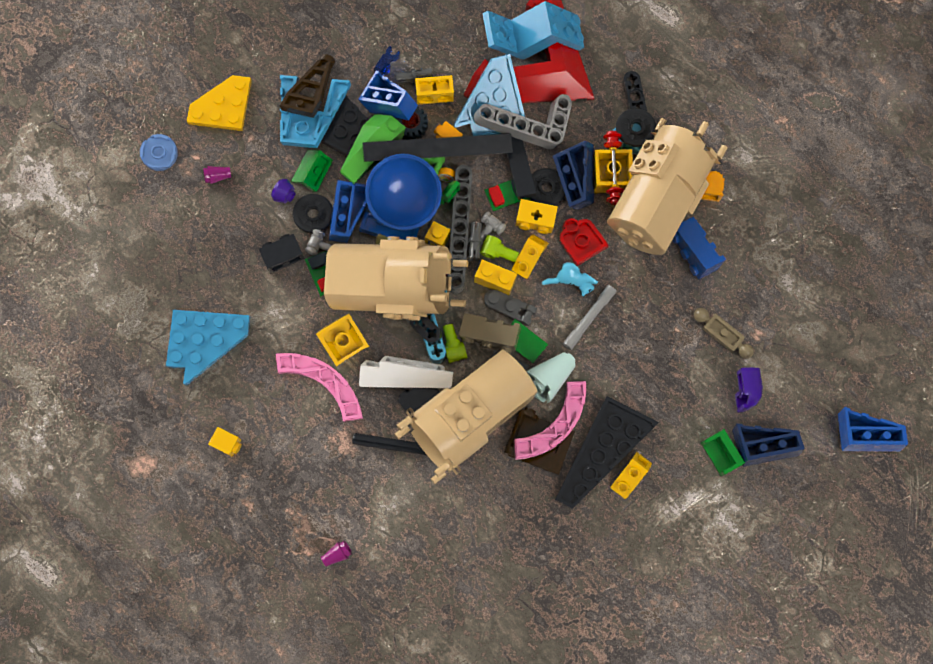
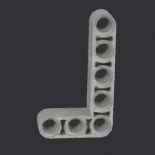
M559 95L550 105L546 124L489 104H483L474 114V121L479 126L503 134H511V137L546 149H554L564 139L572 101L567 95ZM481 112H484L487 118L483 117ZM498 118L503 119L505 124L500 123ZM554 119L558 120L560 125L556 124ZM516 124L520 125L522 130H519ZM533 130L537 131L539 136L535 135ZM550 136H553L556 142L552 141Z

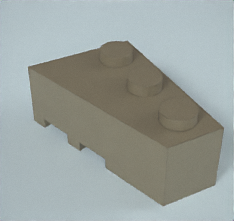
M464 313L459 337L463 339L462 342L473 344L478 342L484 348L492 349V346L500 348L499 351L503 349L511 353V351L516 352L521 327L518 323L510 325L504 323L503 320L494 321L487 319V317Z

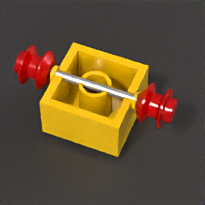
M608 131L603 136V139L607 140L604 143V147L609 150L594 151V193L609 194L610 197L606 201L611 205L617 204L621 194H623L632 178L629 172L633 164L632 149H618L622 146V142L618 141L622 135L617 131Z

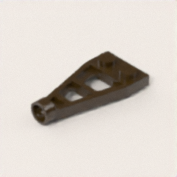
M323 54L321 59L286 93L279 105L281 111L311 118L315 117L322 105L329 75L335 64V59L331 55ZM315 74L323 75L320 82L310 79ZM305 87L316 89L313 97L299 95V93Z

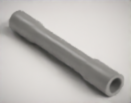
M610 285L606 286L591 309L562 343L567 349L572 350L578 343L582 334L617 292L615 288Z

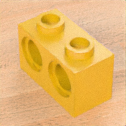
M452 75L415 78L418 105L454 102Z

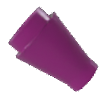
M207 166V168H203L205 183H210V185L231 178L230 167Z
M338 541L328 552L321 556V560L327 567L349 559L352 551L346 541Z

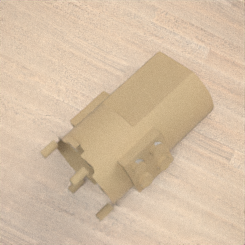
M661 118L655 128V132H651L655 136L654 139L644 142L629 169L632 178L607 220L608 225L631 247L653 255L665 254L686 214L692 215L709 185L706 180L714 163L721 164L718 160L722 159L727 150L725 145H721L717 154L711 147H706L708 151L704 150L705 143L700 137L704 135L709 126V123L706 121L702 122L696 134L698 136H692L694 132L675 125H665L667 121Z
M389 236L388 240H380V244H334L329 248L326 255L324 285L326 302L333 310L374 311L383 314V318L393 320L408 319L420 321V317H427V314H444L449 308V292L444 291H451L452 277H446V274H451L452 255L446 246L428 245L425 243V240H418L417 237H406V240L399 237ZM453 260V267H468V260ZM451 299L450 306L465 307L466 300Z
M502 349L451 390L445 388L415 412L410 407L406 412L408 417L397 424L399 431L395 433L397 439H400L410 431L408 425H411L414 429L411 432L413 437L427 456L439 467L434 471L436 475L431 478V481L436 484L446 476V470L449 473L453 470L456 475L459 474L461 471L459 465L488 443L487 436L530 403L538 391L522 365Z

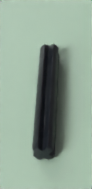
M354 433L352 438V444L427 455L417 442Z

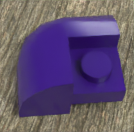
M741 368L737 371L739 392L735 394L738 413L749 411L759 403L762 397L763 385L760 368Z

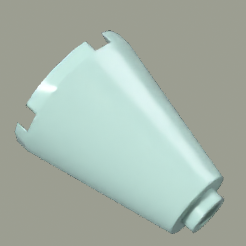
M563 352L526 371L537 388L538 392L534 397L543 403L545 401L547 403L552 401L576 366L575 358L570 353Z

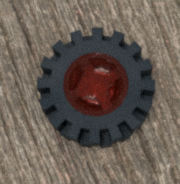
M417 106L410 120L395 118L406 127L403 139L404 137L406 140H410V138L416 139L417 137L421 139L422 135L426 134L428 119L426 113L424 114V110H419V106Z

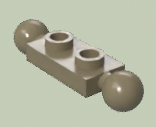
M703 307L697 308L694 311V319L697 322L706 323L702 329L727 350L733 353L737 348L740 357L743 359H749L753 356V347L750 344L741 343L745 337L715 313L710 318L709 312Z

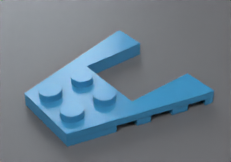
M280 75L281 102L286 93L299 80L298 76ZM331 80L324 112L318 111L314 118L281 111L280 109L281 144L318 148L351 86L350 81Z

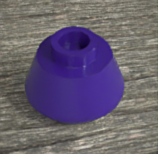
M280 179L271 193L273 201L281 203L291 202L296 194L294 192L295 188L288 179Z

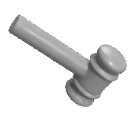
M489 211L481 218V222L487 225L481 232L482 242L492 230L500 235L506 228V224L502 223L493 214L491 215Z
M314 229L305 251L310 255H317L319 248L328 251L332 245L323 242L325 237L323 231Z

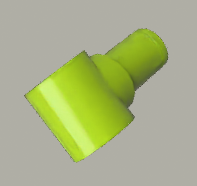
M486 235L480 250V254L487 258L495 259L496 257H502L514 263L519 252L505 247L499 238L491 235Z
M453 324L443 326L447 341L445 349L448 363L467 359L464 343L458 339Z

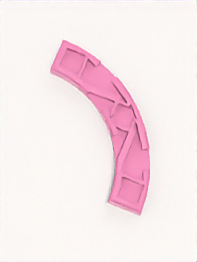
M276 354L279 374H299L316 380L334 396L340 407L344 422L363 419L354 391L334 368L316 358L301 354Z
M586 381L566 382V394L562 410L548 428L529 437L514 439L515 460L541 455L556 447L570 434L583 410L586 398Z

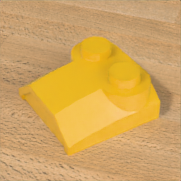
M349 313L316 333L336 367L359 351L369 347Z

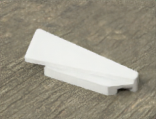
M384 356L380 363L365 360L360 366V387H452L453 372L445 371V367L440 364Z

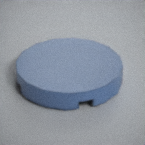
M155 134L142 143L140 157L144 165L149 169L164 171L176 162L178 149L170 137L163 134Z

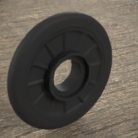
M639 108L628 109L618 117L616 131L622 135L620 140L625 144L641 147L646 140H653L655 137L651 132H655L656 122L647 111ZM632 124H639L641 130L638 132L633 131L631 128Z
M542 168L532 173L536 190V197L530 198L532 201L555 206L564 199L565 192L558 171ZM548 183L552 189L549 192H545L541 186Z
M308 194L301 197L295 203L292 213L293 220L302 231L313 233L314 229L323 231L331 224L333 207L324 196ZM311 209L318 211V215L314 218L308 216V212Z

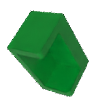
M725 429L701 442L702 447L721 477L745 464Z

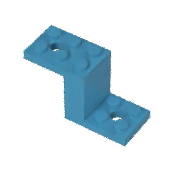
M547 1L540 3L512 20L491 11L483 13L488 47L505 54H510L513 57L524 60L557 42L578 51L584 48V37L581 33L578 15Z

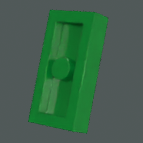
M307 150L291 182L303 184L312 192H317L333 160L321 150Z

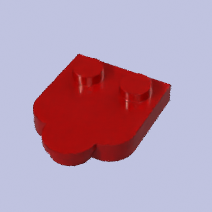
M570 218L564 221L562 225L563 231L560 234V244L576 266L608 248L609 244L590 220L582 219L577 221Z

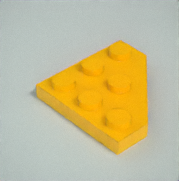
M232 75L192 102L189 106L187 123L190 125L243 131L252 82L251 78Z

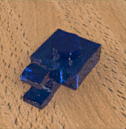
M389 46L386 49V53L382 55L374 67V73L377 70L381 75H387L391 69L390 62L397 61L400 58V51H397L395 55H391L392 47Z

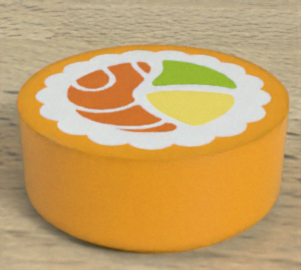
M441 168L438 175L439 180L447 183L455 181V171L451 168Z

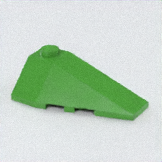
M373 115L362 126L340 173L351 183L355 184L379 162H364L362 143L402 140L406 127L391 115Z

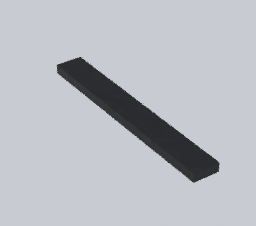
M511 134L362 143L364 162L382 161L396 154H410L424 159L513 152Z

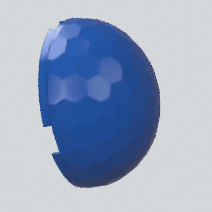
M410 154L392 155L383 159L372 169L365 187L366 203L374 218L382 225L398 231L414 230L426 224L436 214L442 197L441 182L433 167L420 157Z

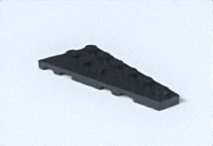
M347 95L321 140V143L345 156H348L362 126L369 120L351 102Z
M606 396L555 501L573 509L659 422Z

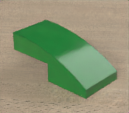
M451 181L442 191L441 205L445 202L449 204L460 190V183L458 181Z

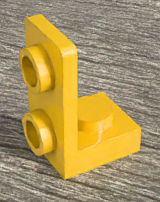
M532 234L521 250L512 267V271L526 279L529 278L538 259L549 243Z
M636 451L628 465L611 485V489L624 499H627L649 471L652 463Z

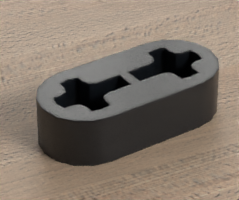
M422 317L421 321L425 325L424 327H421L419 324L415 326L416 322L409 320L412 328L427 342L435 344L440 341L442 333L429 318ZM428 328H429L432 332H434V331L436 330V335H437V337H436V338L431 337V338L429 339V336H430V335H429V333H428L426 330H427Z

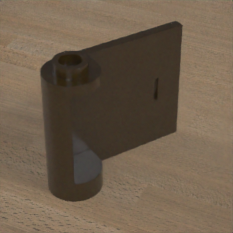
M526 407L524 410L521 409L505 447L504 454L515 459L514 439L540 433L552 423L538 418L535 414L536 411ZM572 430L553 449L535 457L518 460L559 475L575 431Z

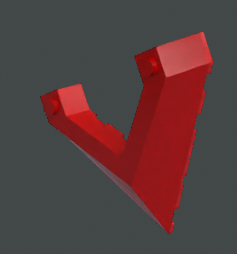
M529 0L526 4L525 12L544 1L563 9L564 6L561 0ZM557 42L545 48L547 62L513 67L522 103L553 102L562 94L569 96L571 101H576V99L594 100V95L578 50ZM484 59L473 74L463 94L467 99L489 63L486 59Z

